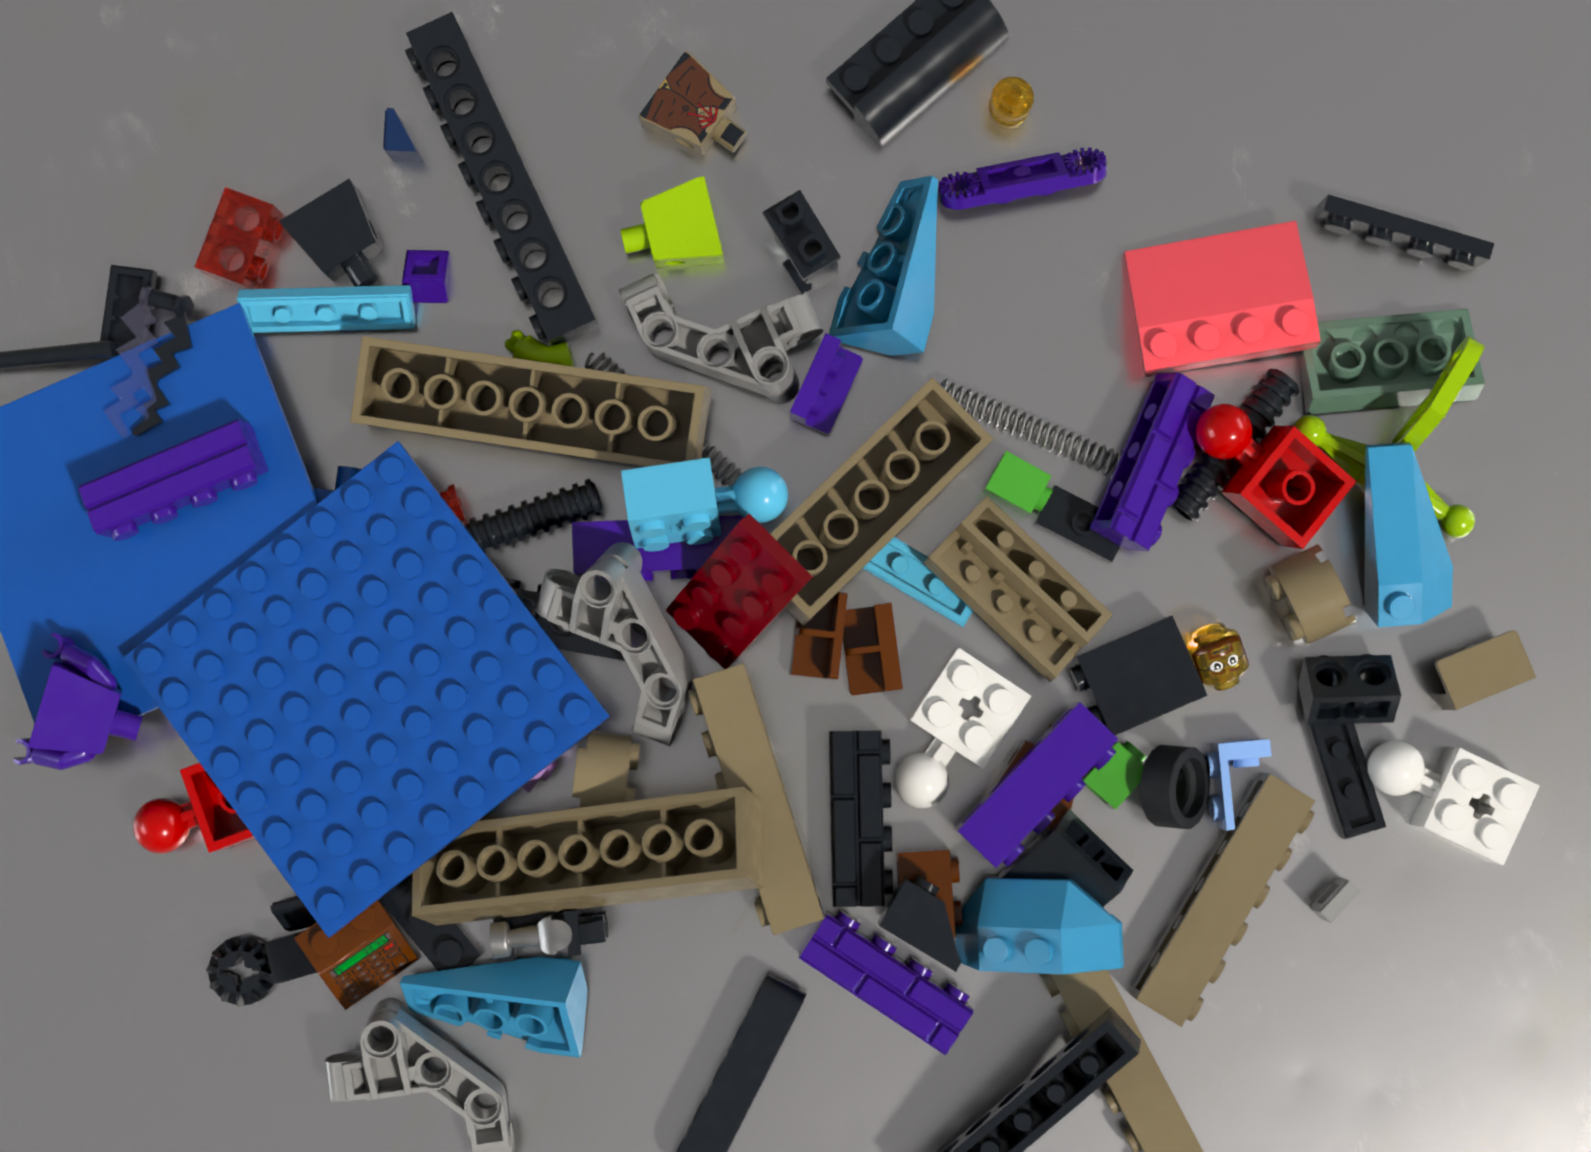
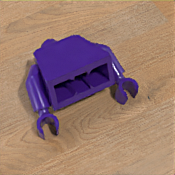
M51 633L50 636L58 640L59 647L56 652L43 649L42 655L46 658L62 661V663L55 661L51 667L31 738L16 739L15 743H21L26 747V757H14L13 761L17 765L34 763L35 765L64 770L91 762L97 754H103L109 735L136 741L143 716L117 710L122 690L117 688L116 677L96 656L76 646L70 637Z

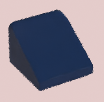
M387 108V111L385 110L383 141L385 152L393 161H423L394 108Z

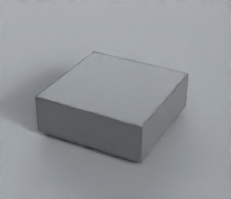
M1336 877L1311 904L1310 909L1322 920L1332 923L1360 893V890L1350 880Z

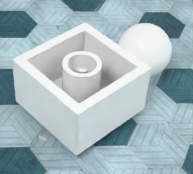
M959 647L955 648L908 719L933 736L934 739L924 753L911 754L904 758L897 766L894 774V787L899 798L907 805L915 808H929L939 803L946 795L949 787V774L946 766L956 752L979 768L984 769L1031 698V695ZM974 697L978 701L976 707L980 710L977 717L969 716L965 720L961 717L963 709L959 706V702L961 699L969 701Z
M1391 740L1377 746L1369 757L1367 767L1371 782L1381 792L1392 796H1401L1415 791L1423 795L1409 825L1487 862L1499 865L1505 864L1540 787L1521 776L1462 748L1445 747L1435 770L1432 771L1425 767L1420 752L1413 745L1401 740ZM1472 798L1479 800L1477 812H1474L1475 809L1469 806Z

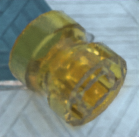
M1007 77L1000 80L994 86L988 103V114L991 121L1003 129L1020 127L1027 120L1034 102V93L1031 86L1019 77Z

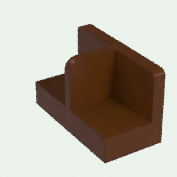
M838 592L804 626L795 618L789 675L838 680L848 593Z
M892 603L846 610L843 646L850 694L861 695L903 689Z

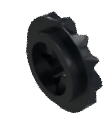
M236 936L225 940L211 953L212 956L206 969L210 980L209 988L216 992L221 1001L235 1004L238 1007L250 1005L262 1000L272 990L274 981L265 943L251 936ZM240 958L244 960L246 968H252V971H259V973L245 977L241 986L238 983L237 975L225 972V969L238 965Z

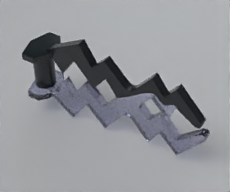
M152 286L141 287L139 304L121 317L136 336L133 340L116 349L132 370V376L110 388L121 401L104 410V413L118 433L124 438H128L130 433L121 414L140 405L134 394L142 389H145L151 400L135 409L145 416L146 419L133 429L132 434L140 436L164 422L157 411L170 406L171 403L160 389L158 383L164 377L181 368L174 354L193 348L187 320L192 315L194 303L190 296H179L159 291ZM156 307L175 312L177 317L165 321L164 324L176 338L153 349L163 363L148 368L139 354L159 343L146 327L159 322L150 310Z

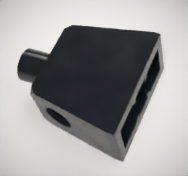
M347 179L280 220L284 229L331 280L338 279L347 274L354 287L370 286L377 281L378 276L368 260L383 250L363 197L350 179Z

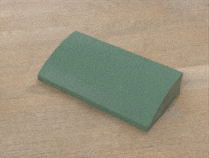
M1456 309L1318 322L1321 341L1317 348L1298 351L1306 413L1309 415L1420 405L1430 393L1461 342L1467 336L1475 339L1469 310ZM1480 359L1454 402L1477 400L1485 385Z

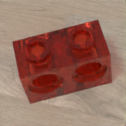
M225 187L194 267L209 277L239 288L255 289L256 284H261L266 277L269 267V260L266 258L272 243L276 244L282 235L284 227L281 225L280 220L283 213L273 204ZM251 213H259L258 225L250 231H243L242 224L245 217ZM243 252L244 262L242 266L237 270L229 271L227 268L228 259L235 253Z

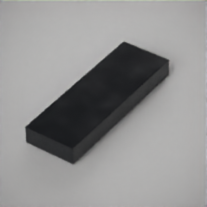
M1306 724L1341 838L1348 839L1385 828L1386 823L1374 785L1368 775V766L1355 725Z

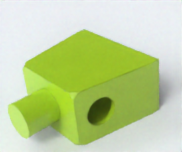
M704 176L697 177L643 200L640 206L645 223L620 229L626 254L651 248L656 268L725 263Z

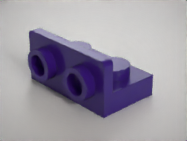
M825 333L790 410V419L823 434H830L859 371L863 358L842 348L840 339Z

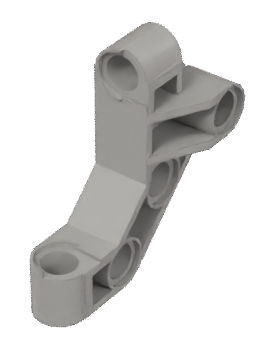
M658 272L619 289L622 301L633 323L653 355L765 395L767 399L775 403L789 402L799 390V379L786 351L814 340L824 330L806 292L782 300L774 305L769 304L718 329H712L676 316L672 300ZM665 327L673 329L672 336L666 343H654V335L658 330ZM718 347L729 349V355L722 363L714 364L709 362V356L714 349ZM775 372H782L778 377L769 379Z
M619 542L609 547L582 577L561 569L546 571L535 607L536 612L541 617L547 619V621L560 625L567 631L621 651L642 691L637 705L639 709L631 730H633V733L670 747L676 738L683 720L684 708L689 695L688 690L691 689L693 683V672L640 573L643 561L640 552L629 543ZM632 623L643 626L647 635L638 633ZM661 677L671 680L675 684L676 689L667 687L662 682Z
M385 999L379 1001L373 1007L361 1034V1051L337 1053L324 1060L331 1103L362 1099L370 1101L429 1092L465 1118L472 1152H516L514 1132L509 1118L506 1091L503 1084L496 1077L408 1014L407 1008L400 1001ZM379 1026H385L391 1031H384ZM430 1057H438L445 1062L447 1068L443 1072L433 1073L425 1067L424 1061ZM487 1093L496 1099L497 1104L492 1108L483 1109L475 1104L473 1098L479 1094Z

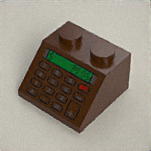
M379 900L330 938L327 937L317 922L294 937L312 966L344 1010H347L419 960Z

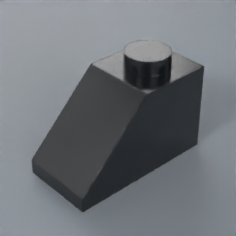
M919 875L916 876L914 881L904 876L877 921L878 925L956 972L960 966V960L945 902L937 896L940 888Z

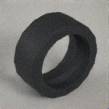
M1159 745L1151 751L1143 767L1140 784L1142 809L1147 820L1154 826L1192 829L1203 817L1209 800L1210 778L1208 764L1204 755L1196 747Z

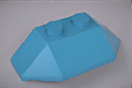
M988 877L962 908V926L955 927L956 949L960 963L979 971L1072 974L1124 967L1122 922L1113 914H1109L1072 879Z

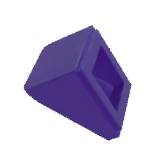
M406 251L402 285L411 286L413 303H447L449 296V251Z

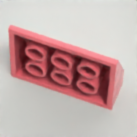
M1296 221L1125 251L1145 377L1156 376L1157 373L1179 372L1317 348L1321 341L1313 293Z

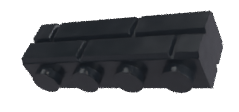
M881 730L829 731L833 907L885 906V896L893 895V869H884V852H892V826H883V808H891V782H883L882 765H890L891 762L890 739H882Z

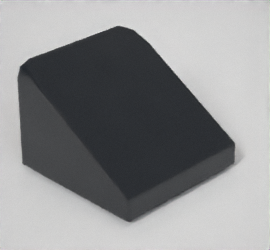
M298 896L278 900L270 906L272 914L286 931L292 932L308 928L316 923V920Z
M303 931L273 938L265 942L274 984L317 973L294 939Z

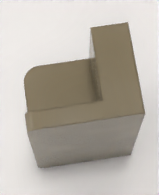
M1515 630L1505 632L1475 645H1467L1462 647L1461 651L1435 662L1436 670L1445 689L1444 692L1437 694L1443 710L1461 709L1537 678L1520 637Z

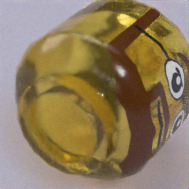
M1223 623L1210 624L1194 631L1192 634L1193 639L1190 640L1186 647L1202 684L1214 686V689L1218 691L1236 686L1240 682L1239 677L1249 667V661L1238 631L1226 628Z

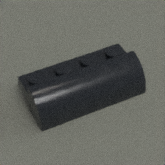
M915 0L826 78V83L852 111L854 120L882 150L1008 40L1009 33L1001 15L990 0Z

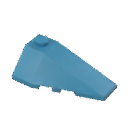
M933 175L900 181L877 224L878 231L880 232L879 237L870 253L863 251L857 264L862 269L852 288L845 286L838 298L829 335L840 339L841 343L890 356L924 352L934 316L938 179Z
M1404 442L1366 445L1364 611L1377 627L1423 624L1452 607L1453 565L1412 444Z
M533 957L510 962L403 976L400 981L409 1011L455 1026H461L467 1021L488 1030L486 1036L498 1040L501 1039L504 1033L527 1041L525 1048L538 1053L577 1058L581 1056L588 993L581 961H573L567 958Z

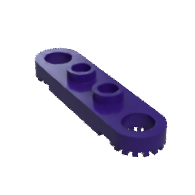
M1088 147L1087 151H1084V148H1080V152L1075 149L1072 150L1073 153L1069 152L1065 155H1060L1057 152L979 167L973 173L963 171V174L960 175L959 172H955L956 176L948 174V178L944 176L942 181H939V200L946 208L962 210L993 203L1006 204L1014 199L1035 195L1047 196L1056 191L1095 184L1103 180L1107 175L1106 155H1104L1103 151L1099 152L1097 148L1092 151V148Z

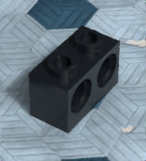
M1363 654L1359 656L1321 655L1317 657H1304L1298 687L1307 725L1394 722L1402 695L1391 655Z

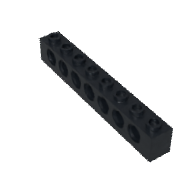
M453 12L406 32L412 46L405 49L406 55L415 73L423 71L429 82V85L422 89L432 110L436 111L440 108L447 123L441 125L440 128L450 149L459 147L465 161L459 163L458 167L468 187L476 185L482 199L475 203L486 226L494 223L500 237L493 240L503 263L512 261L518 276L512 278L511 281L521 302L529 299L536 314L530 316L529 320L538 339L547 338L551 345H557L598 328L599 324ZM442 62H456V68L450 75L439 76L436 74L437 68ZM464 98L474 100L473 108L468 113H454L455 104L459 100ZM480 136L492 138L491 146L486 151L477 153L471 150L472 143L476 138ZM506 174L510 177V181L505 189L501 191L489 189V182L495 175ZM524 212L528 215V218L522 228L513 230L506 226L507 219L511 214ZM532 250H541L546 254L543 264L537 268H528L524 265L525 256ZM550 288H559L564 293L562 301L554 307L543 305L542 296L544 292Z

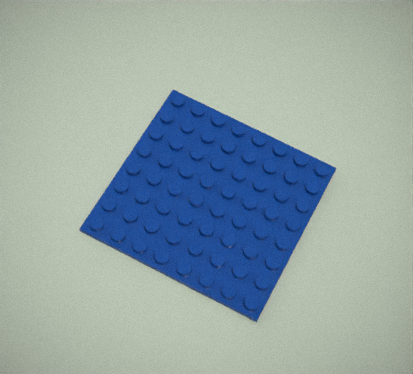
M240 303L189 324L193 348L174 354L181 368L164 377L158 383L160 389L171 403L170 406L157 411L164 422L140 436L133 435L132 431L143 420L148 419L147 408L156 402L155 391L149 378L148 369L163 363L153 349L176 338L172 332L0 407V631L34 724L51 667L55 661L62 663V661L46 658L42 655L43 649L56 652L59 647L58 640L51 637V633L61 634L73 639L76 646L96 656L116 677L117 688L122 690L117 710L144 715L158 709L157 704L126 664L123 657L319 503L250 323ZM236 419L243 420L253 427L260 445L259 449L262 451L268 467V472L257 476L258 483L240 491H233L232 487L217 493L218 500L209 505L194 508L190 504L178 509L179 516L171 521L162 524H153L152 521L137 526L139 533L128 539L114 541L112 537L101 536L93 531L87 515L88 510L84 506L78 490L79 485Z
M399 441L394 443L123 657L126 664L328 938L345 927L611 717Z

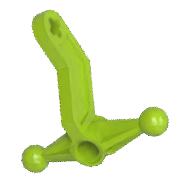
M1467 336L1461 342L1428 396L1393 436L1389 444L1410 442L1414 452L1447 414L1480 359L1485 345L1470 336ZM1304 415L1294 423V426L1356 480L1355 484L1365 494V446L1367 444L1329 434L1325 423L1317 416ZM1425 482L1436 518L1440 520L1442 530L1448 536L1454 538L1467 536L1474 528L1475 518L1473 512L1461 504L1448 506Z

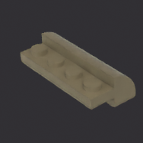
M988 496L978 504L923 563L1049 682L1059 675L1081 648L1090 642L1113 615Z

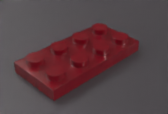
M748 514L734 527L665 611L706 651L709 657L714 659L723 669H727L746 651L813 576L751 514Z

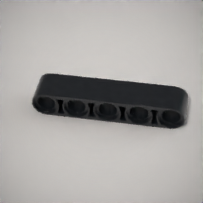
M770 974L766 975L676 1152L728 1151L807 993Z

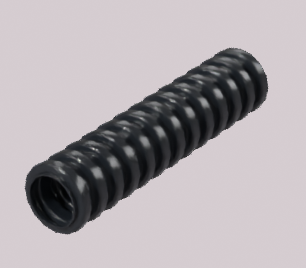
M1268 369L1265 373L1267 379H1261L1257 383L1259 389H1253L1249 393L1251 399L1244 400L1241 403L1242 410L1248 415L1252 424V439L1257 444H1259L1257 441L1258 437L1263 438L1267 434L1265 428H1271L1275 424L1273 418L1280 417L1283 414L1282 407H1287L1291 404L1290 397H1295L1300 392L1297 383L1278 369ZM1203 452L1200 455L1202 461L1200 463L1196 462L1192 466L1193 473L1185 474L1183 477L1185 483L1177 485L1179 493L1171 507L1187 520L1199 521L1201 518L1199 512L1201 510L1206 511L1209 508L1207 502L1209 500L1214 501L1217 498V489L1223 490L1226 486L1224 483L1225 479L1230 480L1234 476L1232 470L1239 469L1242 466L1235 458L1217 459Z
M586 479L584 481L585 485L579 486L578 483H574L570 490L562 487L559 488L558 494L554 495L550 491L546 493V498L541 499L540 496H535L533 498L534 502L528 503L527 500H523L519 507L511 504L508 505L507 511L503 512L499 508L495 510V515L490 516L489 513H484L482 515L483 519L477 520L476 517H472L468 524H464L463 521L461 522L487 554L488 548L493 547L494 550H499L500 544L505 543L507 546H511L515 539L523 542L526 540L527 535L531 534L534 538L539 536V531L544 530L545 533L551 532V527L557 526L558 529L564 528V523L570 522L572 525V522H577L576 519L581 517L584 521L588 520L589 515L593 513L596 516L602 515L603 506L595 483L590 479Z

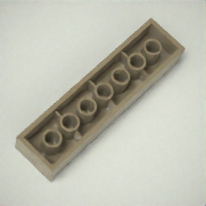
M362 336L350 422L649 467L702 458L712 388L703 385Z
M744 787L478 821L413 872L412 916L437 926L764 888L761 799Z

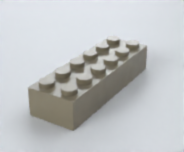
M933 377L771 533L813 576L785 607L803 626L993 440Z
M743 663L693 679L695 689L688 690L691 704L696 716L704 714L708 731L701 733L708 757L717 756L722 771L714 775L718 790L744 787L761 799L764 888H758L760 896L756 897L754 902L761 926L770 925L772 934L776 935L823 920L822 905L746 664Z

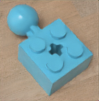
M710 457L621 471L627 518L634 546L650 552L664 550L669 547L670 543L687 541L690 545H701L712 541L713 537L721 536L718 514L738 512L743 518L751 514L759 523L772 521L783 512L788 501L786 482L779 473L768 467L749 468L738 476L733 486L714 488Z

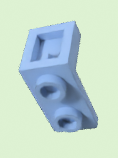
M1258 738L1210 743L1211 752L1205 753V760L1209 768V778L1214 779L1215 796L1209 797V810L1212 821L1218 822L1219 829L1225 831L1235 830L1228 760H1233V768L1260 766V757L1272 756L1270 739Z

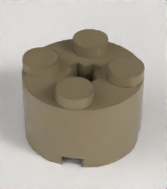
M1318 544L1269 566L1271 575L1264 579L1274 602L1282 599L1289 615L1283 617V621L1293 641L1302 638L1306 645L1356 623L1354 614L1348 617L1345 616L1343 608L1351 604L1331 562L1328 559L1320 563L1316 556L1323 551Z
M593 730L583 738L587 739V747L577 748L572 797L581 798L580 808L634 801L635 787H627L629 770L638 769L640 744L632 743V734Z

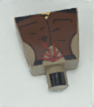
M686 50L639 114L642 128L702 156L714 140L733 153L741 145L747 134L746 130L730 120L737 108L735 97Z

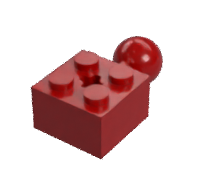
M1214 405L1204 411L1197 422V442L1206 454L1217 459L1235 458L1242 464L1221 493L1282 546L1304 549L1357 482L1295 426L1274 425L1262 441L1257 444L1252 439V424L1248 415L1235 405Z
M200 763L180 770L190 799L189 802L180 804L169 798H156L142 805L133 820V833L137 842L147 851L158 854L169 853L178 849L186 841L190 829L197 826L200 827L209 853L225 850L255 838Z

